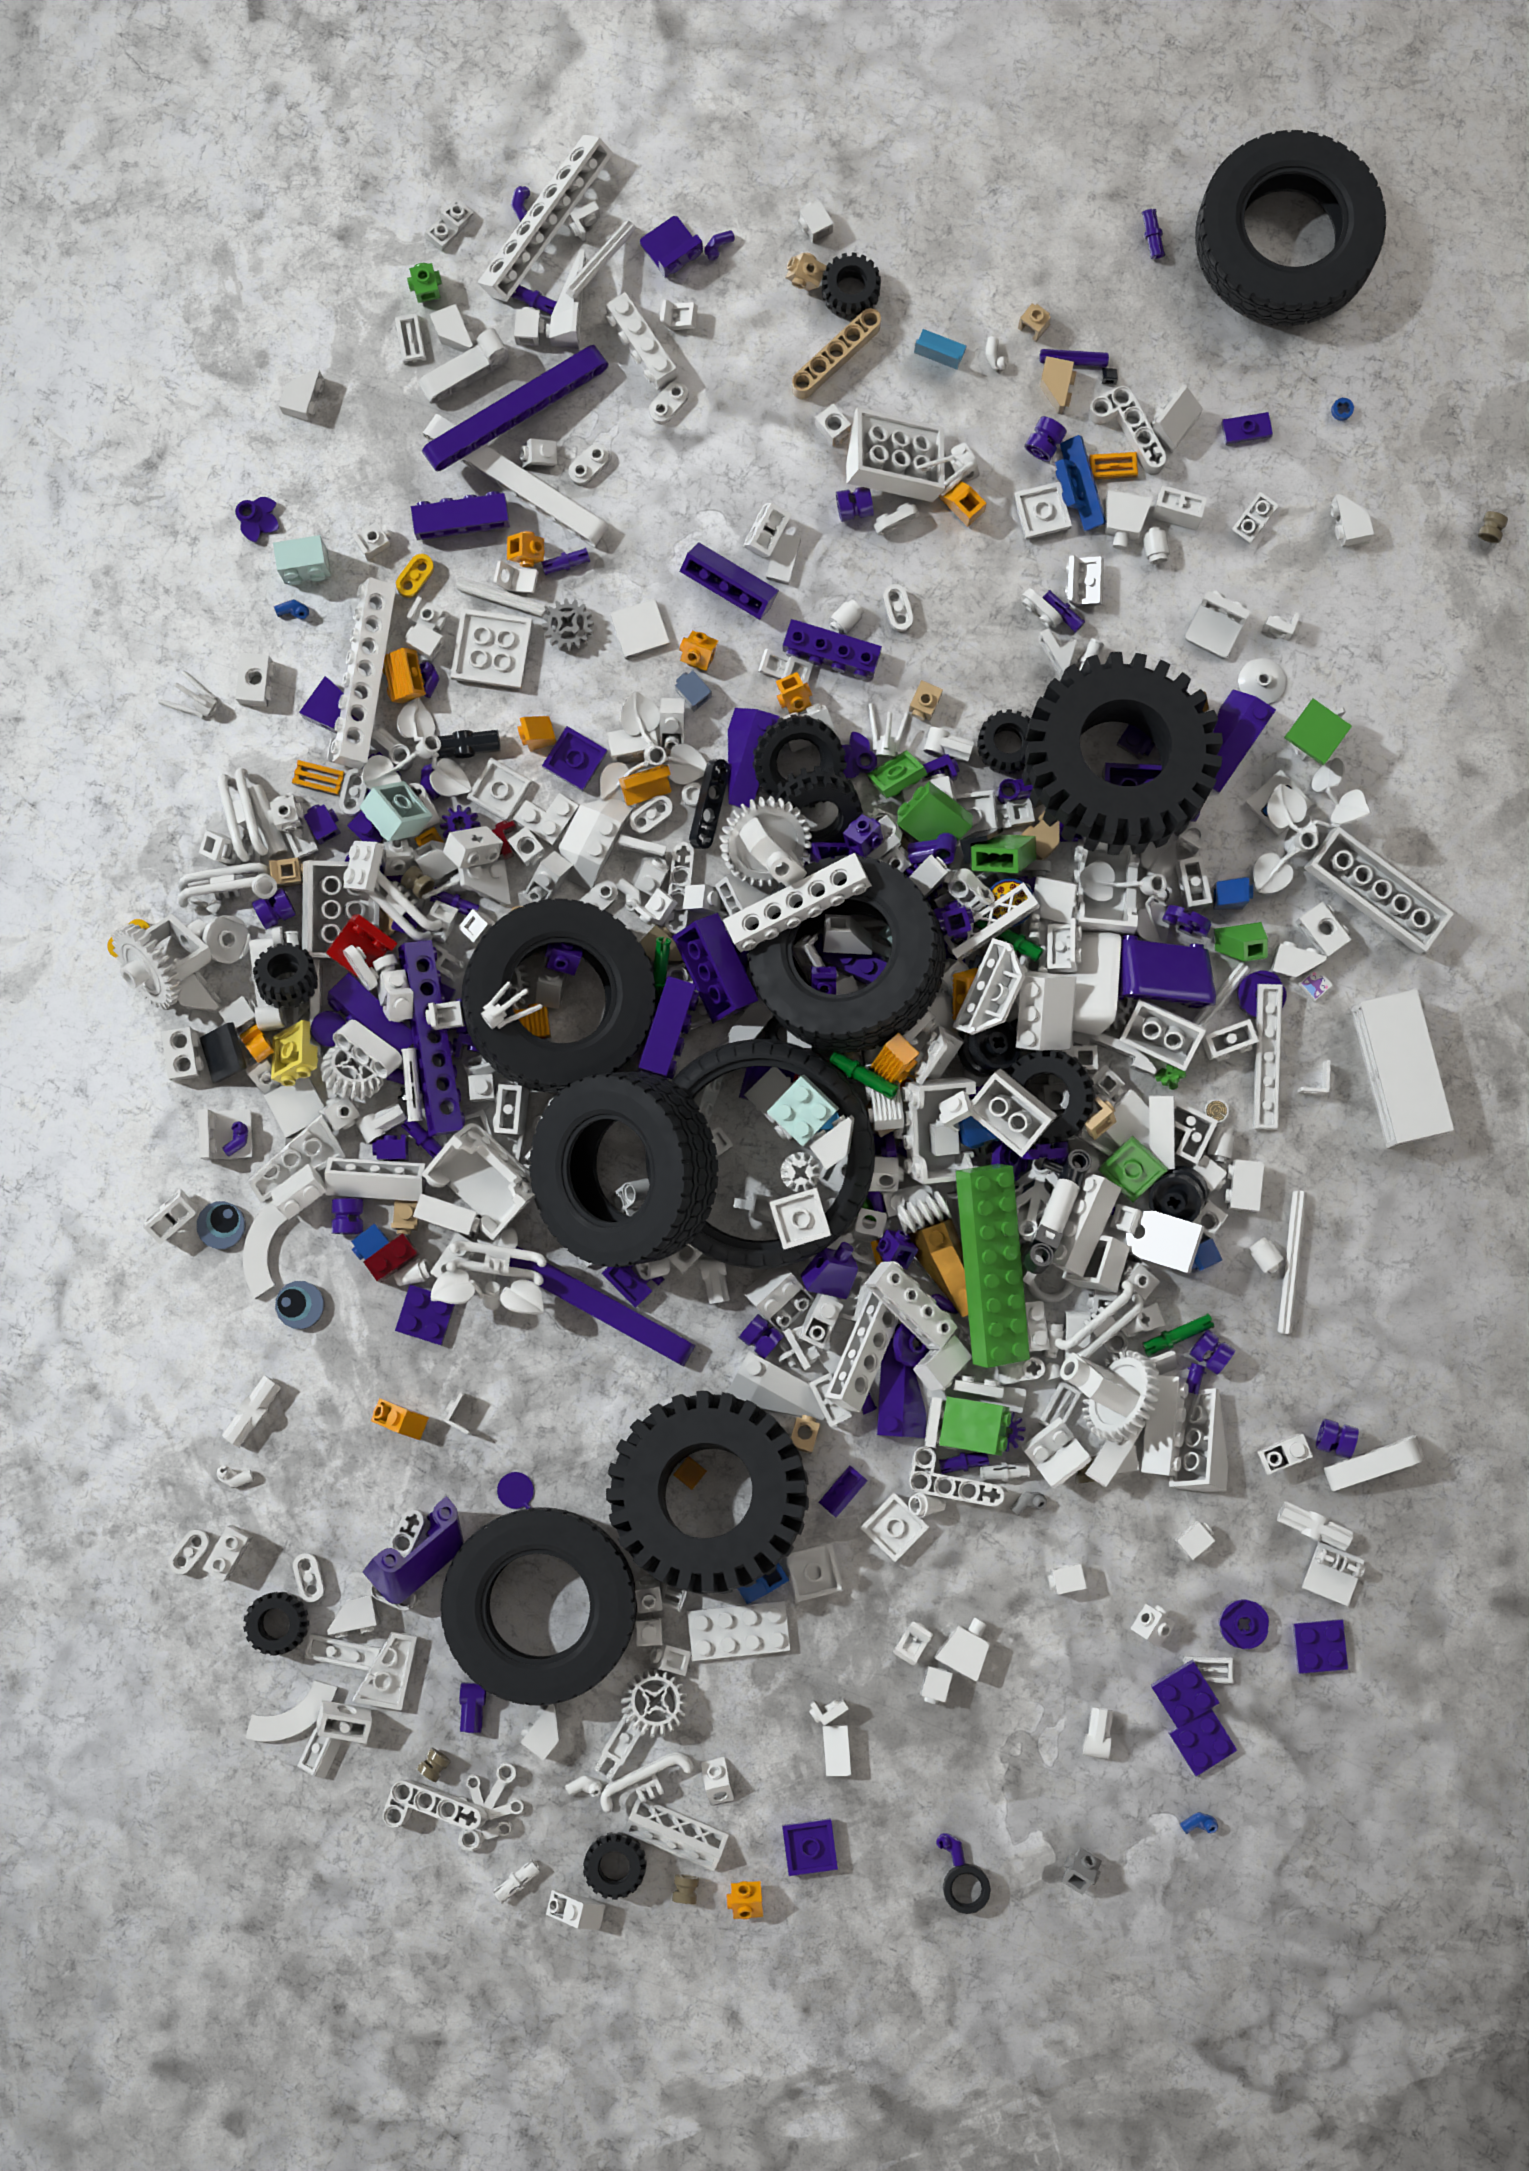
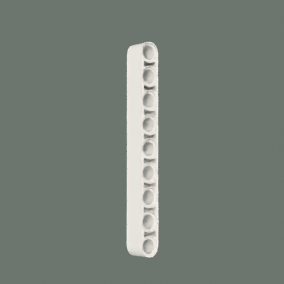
M435 414L422 435L428 441H432L456 425ZM483 445L459 460L592 547L598 544L608 529V525L601 519L487 445Z

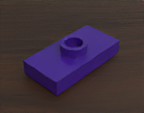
M1269 412L1222 419L1221 422L1225 445L1269 438L1273 435Z
M849 1466L818 1503L837 1518L868 1480L852 1466Z

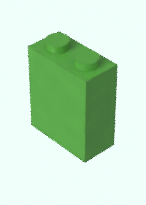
M930 781L924 787L920 786L915 791L913 798L908 803H903L897 811V825L919 842L935 840L942 833H950L959 841L973 827V815Z
M998 834L987 841L976 843L971 847L972 871L1019 873L1036 860V836Z
M947 1396L939 1445L1002 1456V1452L1006 1450L1008 1442L1005 1434L1006 1428L1011 1423L1010 1407Z

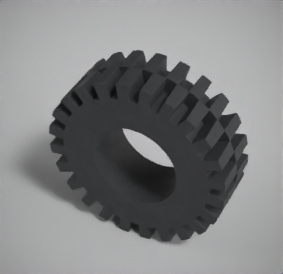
M1111 652L1105 664L1100 663L1098 655L1087 657L1081 670L1074 663L1064 670L1060 681L1054 678L1048 684L1044 696L1039 697L1025 732V742L1021 751V763H1026L1022 774L1024 786H1033L1029 799L1034 808L1042 804L1046 807L1043 816L1045 823L1051 827L1057 821L1061 822L1064 825L1061 836L1069 842L1072 841L1076 833L1086 837L1083 848L1094 852L1099 842L1108 844V855H1119L1125 845H1130L1132 855L1143 853L1150 842H1153L1156 848L1165 845L1172 833L1178 837L1186 830L1191 819L1195 820L1217 779L1215 777L1222 764V756L1217 754L1223 744L1222 733H1213L1218 721L1215 710L1203 712L1207 696L1201 689L1192 695L1187 692L1191 678L1184 672L1174 681L1166 677L1171 664L1161 659L1155 670L1145 668L1147 655L1135 653L1130 664H1123L1122 652ZM1105 722H1122L1135 726L1146 733L1156 745L1161 759V773L1153 780L1137 786H1119L1109 783L1097 776L1088 767L1082 756L1080 736L1093 726Z
M696 1391V1395L689 1397L683 1394L671 1397V1403L665 1406L658 1403L649 1409L651 1414L643 1421L637 1419L630 1426L633 1432L626 1441L621 1439L616 1447V1450L619 1452L615 1464L610 1463L608 1475L612 1478L611 1488H606V1500L611 1504L612 1513L609 1514L611 1525L617 1529L620 1537L618 1541L623 1549L630 1553L633 1561L655 1579L674 1588L697 1594H726L733 1592V1589L750 1587L756 1584V1580L763 1575L773 1573L781 1559L791 1554L794 1549L792 1544L797 1535H801L804 1529L803 1518L805 1510H808L809 1498L807 1496V1485L809 1484L801 1454L788 1433L776 1419L749 1400L738 1399L730 1393L722 1392L721 1395H715L709 1391ZM705 1449L724 1450L739 1457L748 1469L752 1482L751 1502L744 1518L729 1532L713 1538L692 1537L680 1531L668 1513L665 1498L667 1483L674 1468L690 1454Z

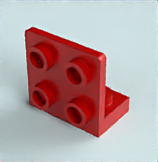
M354 914L328 948L326 955L359 978L343 953L344 949L350 945H353L355 948L359 946L366 956L365 963L369 968L372 967L374 969L373 962L383 957L387 951H392L397 942L360 914Z

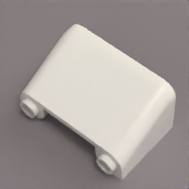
M1082 932V940L1078 941V948H1081L1082 962L1077 963V972H1055L1054 974L1077 976L1072 1031L1099 1036L1112 1024L1117 1012L1121 935L1112 932Z
M473 1123L466 1125L454 1134L421 1174L432 1187L442 1188L448 1185L471 1208L479 1213L482 1217L479 1223L480 1231L491 1240H494L535 1196L531 1188L532 1178H530V1172L487 1132Z

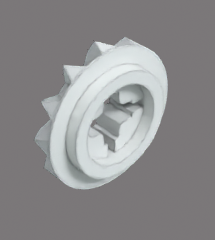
M803 1152L794 1153L783 1162L781 1178L789 1189L796 1192L807 1191L817 1184L820 1178V1167L817 1160L810 1154ZM808 1164L805 1173L809 1180L803 1177L796 1178L795 1181L792 1180L796 1174L792 1165L801 1168Z

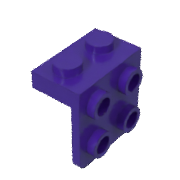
M672 216L640 239V245L664 278L678 272L682 266L697 259L703 253V243L697 234L692 236L677 216Z

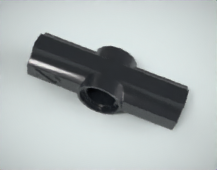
M460 730L453 732L452 735L437 736L441 742V747L437 751L439 754L437 758L454 756L455 758L463 759L474 757L479 753L501 751L498 730L480 732Z

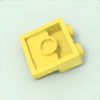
M301 1020L273 1036L272 1047L275 1052L272 1053V1080L280 1082L284 1086H293L298 1078L310 1077L311 1071L317 1068V1046L310 1044V1022Z

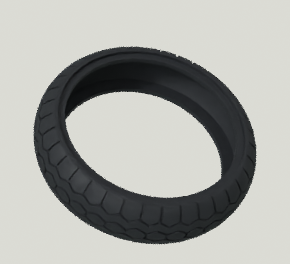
M750 1039L732 1042L706 1052L683 1068L671 1082L679 1086V1089H683L690 1096L689 1099L693 1100L712 1081L734 1070L755 1066L776 1067L791 1071L800 1076L805 1075L839 1108L837 1111L839 1117L842 1115L845 1118L851 1115L854 1117L845 1178L838 1196L825 1213L831 1233L830 1236L783 1250L780 1239L766 1241L742 1239L717 1229L705 1220L706 1223L701 1231L696 1233L697 1236L689 1243L703 1254L729 1265L743 1268L768 1269L783 1267L806 1260L830 1246L848 1229L860 1212L871 1186L875 1165V1143L871 1122L860 1096L848 1079L835 1066L818 1054L792 1043L770 1039ZM646 1151V1170L650 1184L651 1169Z

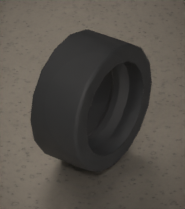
M965 1863L964 1865L955 1866L949 1870L943 1883L944 1897L950 1907L958 1913H976L985 1907L990 1898L991 1888L987 1876L983 1870L972 1864ZM971 1874L981 1884V1894L973 1903H961L953 1895V1882L960 1875Z

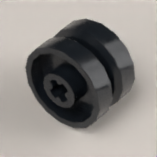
M1006 1021L973 1035L965 1032L960 1035L964 1041L958 1050L960 1062L968 1072L975 1076L988 1077L999 1069L1005 1070L1011 1067L1019 1057L1020 1048H1016L1017 1032Z
M1175 1166V1169H1168L1151 1188L1148 1198L1150 1210L1193 1222L1206 1204L1208 1198L1207 1183L1203 1176L1195 1169L1186 1166Z

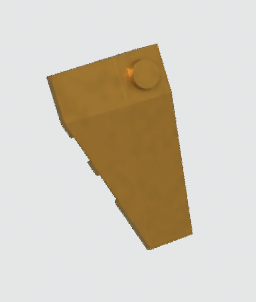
M952 1218L926 1226L925 1229H917L914 1233H907L910 1235V1240L918 1248L915 1258L952 1302L962 1317L968 1316L963 1250Z

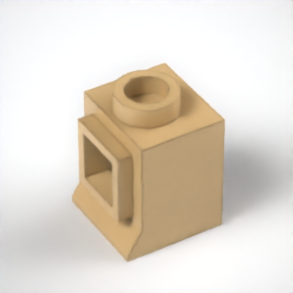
M1032 303L1020 317L1018 329L1022 331L1026 325L1031 327L1035 331L1033 340L1037 342L1051 325L1049 323L1050 313L1038 304L1034 305Z
M299 858L269 861L270 874L277 882V888L303 885V863H301ZM293 866L294 875L283 877L281 867Z

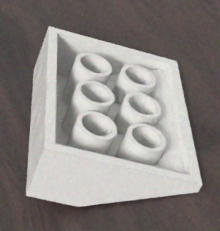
M857 407L846 462L847 484L934 502L945 489L944 463L922 470H917L916 467L944 457L943 427Z
M303 861L302 950L306 949L312 958H330L326 955V951L354 914H360L379 929V905L365 891L343 888V877L349 862ZM376 881L375 888L380 892V885Z

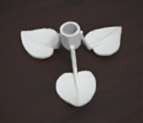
M633 692L623 704L620 715L621 725L629 735L634 736L641 732L649 747L644 751L645 761L632 767L630 770L621 762L611 763L604 768L600 777L601 799L603 801L610 799L624 801L619 778L632 775L634 771L648 764L661 765L664 761H669L667 765L671 775L668 777L677 784L691 783L704 776L707 763L703 756L692 746L687 744L674 745L670 751V757H667L662 747L654 745L645 731H652L658 726L660 712L651 700L639 692Z
M419 697L413 699L402 708L396 722L398 731L403 737H414V741L419 742L416 745V751L394 768L389 758L382 755L372 756L368 759L367 764L364 765L361 778L363 784L370 790L376 786L401 782V778L396 771L416 756L422 759H430L432 757L431 766L434 771L430 774V783L438 794L452 797L467 794L471 791L468 778L456 762L448 758H442L436 765L437 757L439 756L437 751L441 747V742L437 736L433 735L435 732V722Z
M1334 758L1324 764L1312 779V789L1317 793L1326 791L1336 805V809L1331 816L1332 824L1319 820L1313 822L1310 816H1305L1302 821L1294 823L1297 827L1303 828V831L1311 830L1318 835L1317 826H1323L1330 830L1339 826L1352 836L1359 828L1357 820L1372 814L1366 796L1361 790L1355 789L1346 793L1339 802L1332 793L1331 788L1339 786L1345 776V766L1339 758ZM1291 827L1285 838L1284 847L1286 854H1289L1296 848L1294 838L1298 833Z
M1282 783L1270 795L1267 814L1275 827L1284 828L1290 825L1293 830L1297 831L1298 834L1294 838L1296 848L1284 856L1282 860L1275 853L1263 854L1256 860L1253 867L1255 889L1259 893L1264 894L1274 893L1285 888L1291 882L1294 873L1292 867L1285 862L1299 851H1307L1313 848L1317 850L1319 848L1318 844L1321 845L1330 833L1327 832L1321 835L1318 842L1315 832L1311 830L1303 831V828H1299L1294 824L1302 821L1306 816L1307 804L1298 792Z
M1169 839L1165 845L1156 848L1153 842L1148 844L1145 851L1139 855L1141 866L1148 869V876L1144 877L1141 881L1113 883L1115 880L1113 868L1106 862L1097 861L1089 864L1079 873L1080 887L1090 899L1104 902L1112 898L1113 887L1140 886L1141 891L1145 895H1150V898L1145 903L1146 908L1139 909L1136 913L1138 915L1136 933L1146 941L1166 943L1169 924L1162 921L1166 909L1161 903L1150 904L1154 899L1158 898V893H1162L1166 889L1167 882L1165 878L1170 877L1175 870L1177 841Z
M508 1224L494 1240H491L480 1231L477 1243L516 1249L518 1236L514 1228ZM455 1270L443 1273L436 1280L431 1291V1301L463 1304L472 1299L476 1290L479 1294V1299H483V1305L487 1309L495 1310L503 1305L505 1308L519 1313H544L541 1290L538 1285L528 1280L515 1281L512 1283L511 1288L505 1287L502 1291V1287L497 1283V1274H492V1281L488 1282L483 1287V1291H481L474 1280L469 1281V1276L465 1271Z

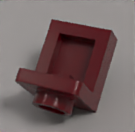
M504 820L496 824V828L492 832L503 841L499 855L503 854L505 860L514 857V854L505 835L517 830L514 820L510 822Z

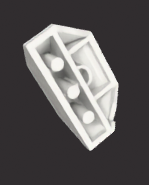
M601 799L579 806L559 845L561 856L573 864L568 873L570 882L589 891L594 887L634 809L633 806H628L625 802L618 799H610L608 801Z
M992 938L953 1024V1028L973 1035L1006 1021L1025 979L1013 945Z

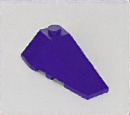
M1234 689L1220 707L1217 715L1218 721L1213 730V733H1222L1223 744L1217 754L1222 756V764L1215 777L1217 780L1213 787L1218 793L1221 792L1276 711L1275 708L1260 698Z
M734 709L728 727L729 805L741 808V804H744L749 808L750 800L753 799L755 801L760 784L756 779L753 768V750L758 745V737L760 735L763 736L769 724L772 726L777 723V719L780 716L759 709Z
M891 1338L880 1365L876 1435L925 1438L927 1414L916 1373L913 1368L907 1367L902 1362L895 1360L893 1338Z

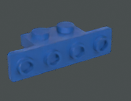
M1077 435L1061 442L1060 447L1064 459L1055 462L1057 468L1056 477L1063 489L1062 498L1067 507L1078 509L1084 531H1090L1106 524V519L1083 437Z

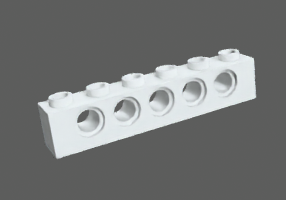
M853 853L723 919L738 950L740 952L749 951L755 948L758 943L773 939L786 929L797 927L801 921L809 917H816L823 910L831 906H838L845 899L853 895L864 893L872 885L860 860ZM847 879L844 885L837 886L839 881ZM825 890L822 896L816 897L819 891ZM803 901L800 907L794 908L797 902ZM781 912L777 919H772L774 914ZM759 923L755 930H750L754 924Z
M871 1291L867 1295L825 1395L827 1399L842 1409L860 1412L899 1320Z

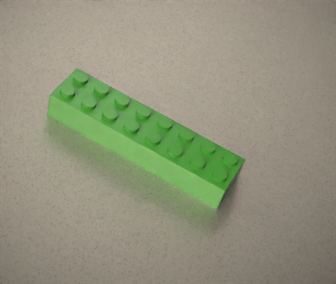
M993 1164L956 1170L973 1364L990 1368L1030 1360L1013 1166Z

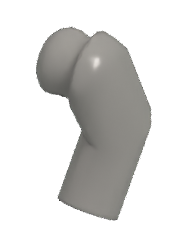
M1024 1492L1010 1509L1019 1516L1027 1507L1045 1508L1047 1499L1039 1492Z

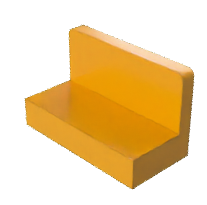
M660 765L619 778L626 805H634L652 799L655 796L670 793L671 787L667 777L671 775L669 766Z

